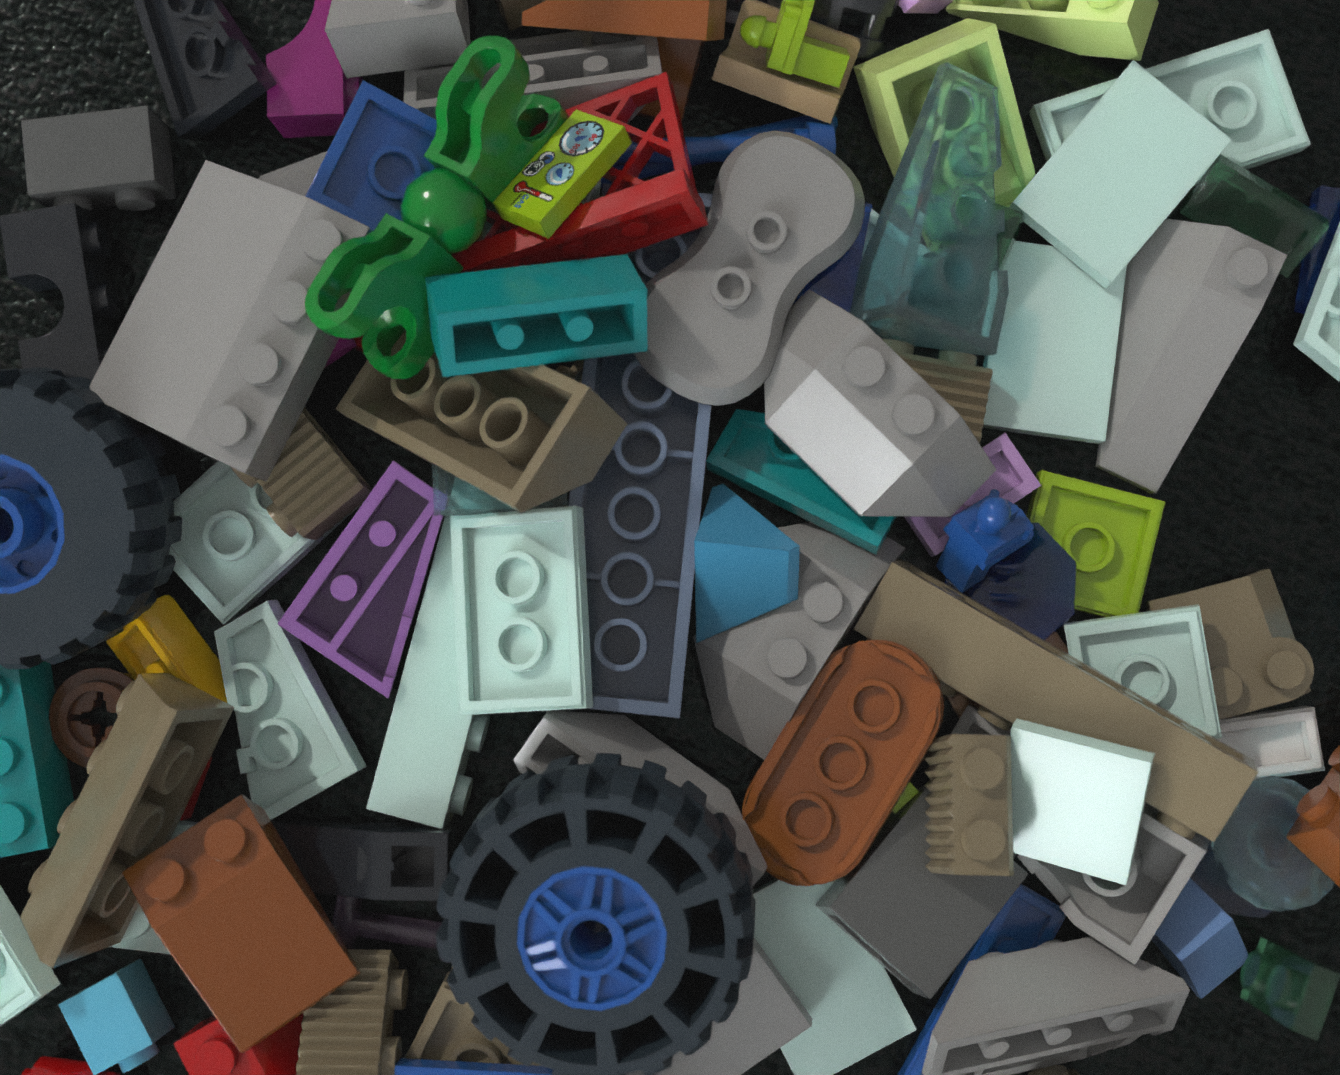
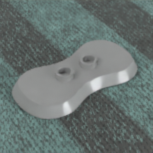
M769 131L759 133L735 148L725 159L717 176L707 218L709 225L703 227L695 242L682 256L653 276L645 285L647 288L648 351L634 353L645 370L658 382L689 400L707 405L721 406L732 404L749 396L759 388L769 377L773 369L782 340L785 321L795 299L808 282L839 260L850 249L861 230L865 198L861 184L853 171L840 158L818 143L790 132Z

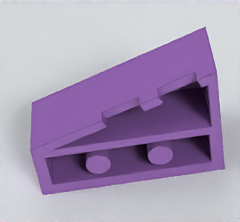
M393 461L277 624L389 698L449 498Z

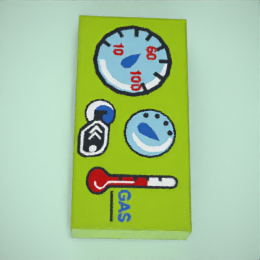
M576 109L494 200L493 204L501 218L549 239L632 144L625 127Z

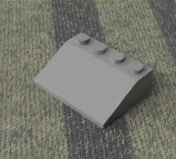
M205 160L89 386L90 390L95 392L104 401V404L228 466L267 482L339 337L326 334L310 320L304 305L308 289L334 248L351 238L366 236L372 230L370 227L308 197ZM351 292L341 296L336 303L334 311L344 306Z

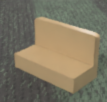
M745 0L742 3L729 46L720 54L712 80L831 124L858 56L861 40L809 20L805 36L847 48L850 58L840 87H834L795 74L782 73L766 66L765 55L767 48L761 46L753 48L746 44L740 35V26L743 20L749 16H766L767 21L776 23L780 9L758 0Z

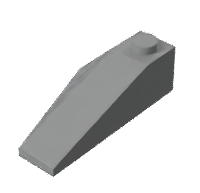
M1165 219L1127 264L1106 441L1098 444L1097 468L1151 494L1157 493L1260 314L1287 254L1227 226Z
M969 704L951 733L1010 736L1011 732L988 722L978 714L977 707ZM1146 802L1144 803L1131 871L1126 885L1026 856H1017L1031 874L1035 873L1060 903V909L1076 927L1134 965L1203 858L1209 844V839L1199 833H1196L1193 839H1188L1175 833L1156 818L1159 810Z

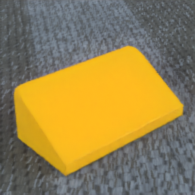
M170 595L156 598L155 603L147 611L123 627L124 631L106 640V643L129 674H132L134 680H136L138 674L169 673L227 703L218 657Z

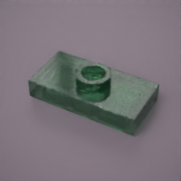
M1221 154L1181 205L1180 210L1181 214L1196 223L1230 227L1287 254L1279 272L1285 277L1292 273L1329 228V219Z

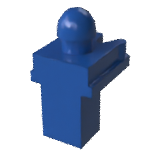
M992 489L988 496L953 516L943 529L949 536V539L936 567L961 593L983 580L992 565L1030 542L1034 536V526L1025 513L1009 500L1000 498V492L996 489Z

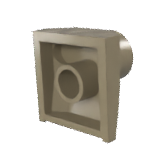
M1263 569L1233 580L1144 602L1147 611L1199 604L1219 719L1230 718L1289 702L1311 692L1310 685L1314 676L1313 660L1307 649L1295 640L1270 569Z

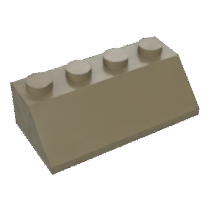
M406 329L394 343L391 349V356L399 352L406 342ZM436 352L432 354L426 365L416 375L407 379L386 377L377 371L367 360L336 407V410L346 417L521 513L591 482L627 426V423L590 387L546 366L535 365L443 377Z
M169 673L138 674L136 680L132 681L123 690L116 705V713L118 714L116 722L108 738L101 742L92 753L87 764L89 777L78 799L67 807L59 820L57 832L60 836L49 859L45 860L37 868L28 885V893L31 896L20 918L42 963L54 968L121 942L139 905L122 872L170 841L232 714L233 706Z

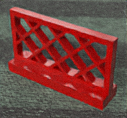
M667 72L565 109L569 116L577 109L625 127L630 140L638 144L621 171L611 167L603 176V178L613 182L605 196L583 204L579 203L549 239L503 220L499 214L486 208V221L493 224L485 238L473 243L468 249L451 255L464 267L461 273L623 255L709 225L704 202L696 190L674 87ZM659 99L661 110L647 132L626 124L637 107ZM548 121L536 125L530 137L541 133ZM666 133L668 141L663 140ZM654 151L672 159L675 171L647 181L637 178Z

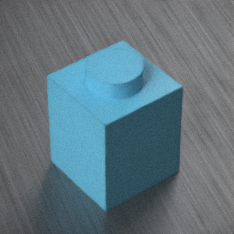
M141 959L58 1004L93 1075H97L117 1063L122 1073L141 1065L160 1052L155 1042L175 1027Z

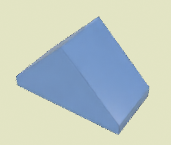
M1189 878L1151 940L1196 996L1202 999L1251 958L1233 919Z

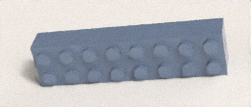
M603 183L602 197L605 196L612 184ZM698 193L704 202L708 218L713 194ZM703 227L626 253L643 283L646 285L653 276L682 256L695 242ZM634 353L584 359L582 384L590 387L627 423V426L593 480L571 490L568 506L582 507L584 514L593 708L586 709L680 718L695 572L694 540L700 523L711 405L689 400L658 382L639 363Z

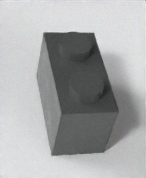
M148 106L21 120L28 195L46 208L76 203L90 214L94 213L93 208L116 206L127 211H143L154 208L155 201L176 199L169 127Z

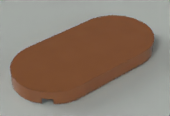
M887 640L858 641L831 654L825 663L826 666L822 668L792 718L784 726L749 785L742 805V818L745 820L767 864L765 871L775 878L795 886H814L815 884L832 882L852 871L867 854L936 739L942 724L944 711L943 695L939 681L928 663L919 654L902 644Z

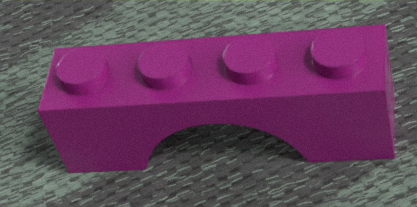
M315 0L312 14L298 36L285 46L266 54V68L277 83L267 91V117L284 138L335 136L364 80L363 76L346 78L325 32L332 0Z

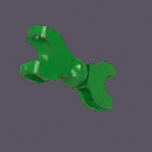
M485 36L474 40L463 51L439 87L436 102L437 128L435 137L424 154V157L436 169L422 173L406 187L400 206L402 221L386 213L374 231L363 237L351 238L334 248L306 294L304 305L310 320L323 332L335 337L351 339L363 335L361 344L364 355L370 364L386 377L392 379L413 377L426 365L435 352L431 339L425 277L461 273L464 267L451 255L468 249L481 237L487 220L486 204L495 208L494 200L570 117L563 106L553 98L537 94L523 96L530 79L529 67L519 50L507 38ZM501 63L498 70L483 88L482 81L485 74L492 67ZM548 121L541 133L530 137L536 125ZM351 292L344 306L334 311L336 303L341 296ZM406 329V342L399 352L391 356V349L394 343Z

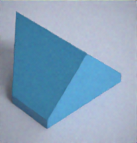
M720 484L713 487L694 540L696 643L798 599L800 546L726 485Z

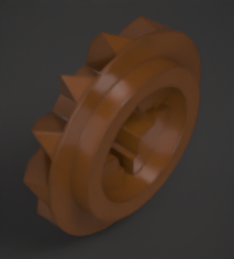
M107 666L90 668L70 676L58 688L50 705L49 721L55 744L72 762L87 768L92 753L101 742L108 738L114 726H108L104 736L101 733L100 723L90 721V718H80V715L101 708L102 698L106 701L107 711L116 713V705L120 695L133 681L132 674L109 669Z

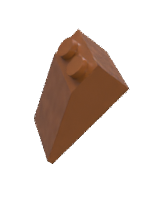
M242 794L122 872L153 930L241 1053H245L361 973L265 810Z

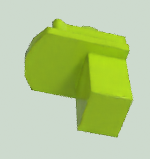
M782 0L776 23L767 21V17L761 15L749 16L743 20L740 26L742 39L753 48H758V46L767 48L765 59L768 68L789 75L802 76L834 87H840L850 58L847 48L805 36L815 0Z

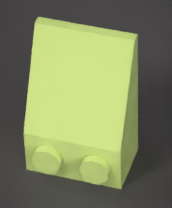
M967 18L853 67L872 129L923 245L927 250L935 253L1017 218L1008 208L1036 173L996 23Z

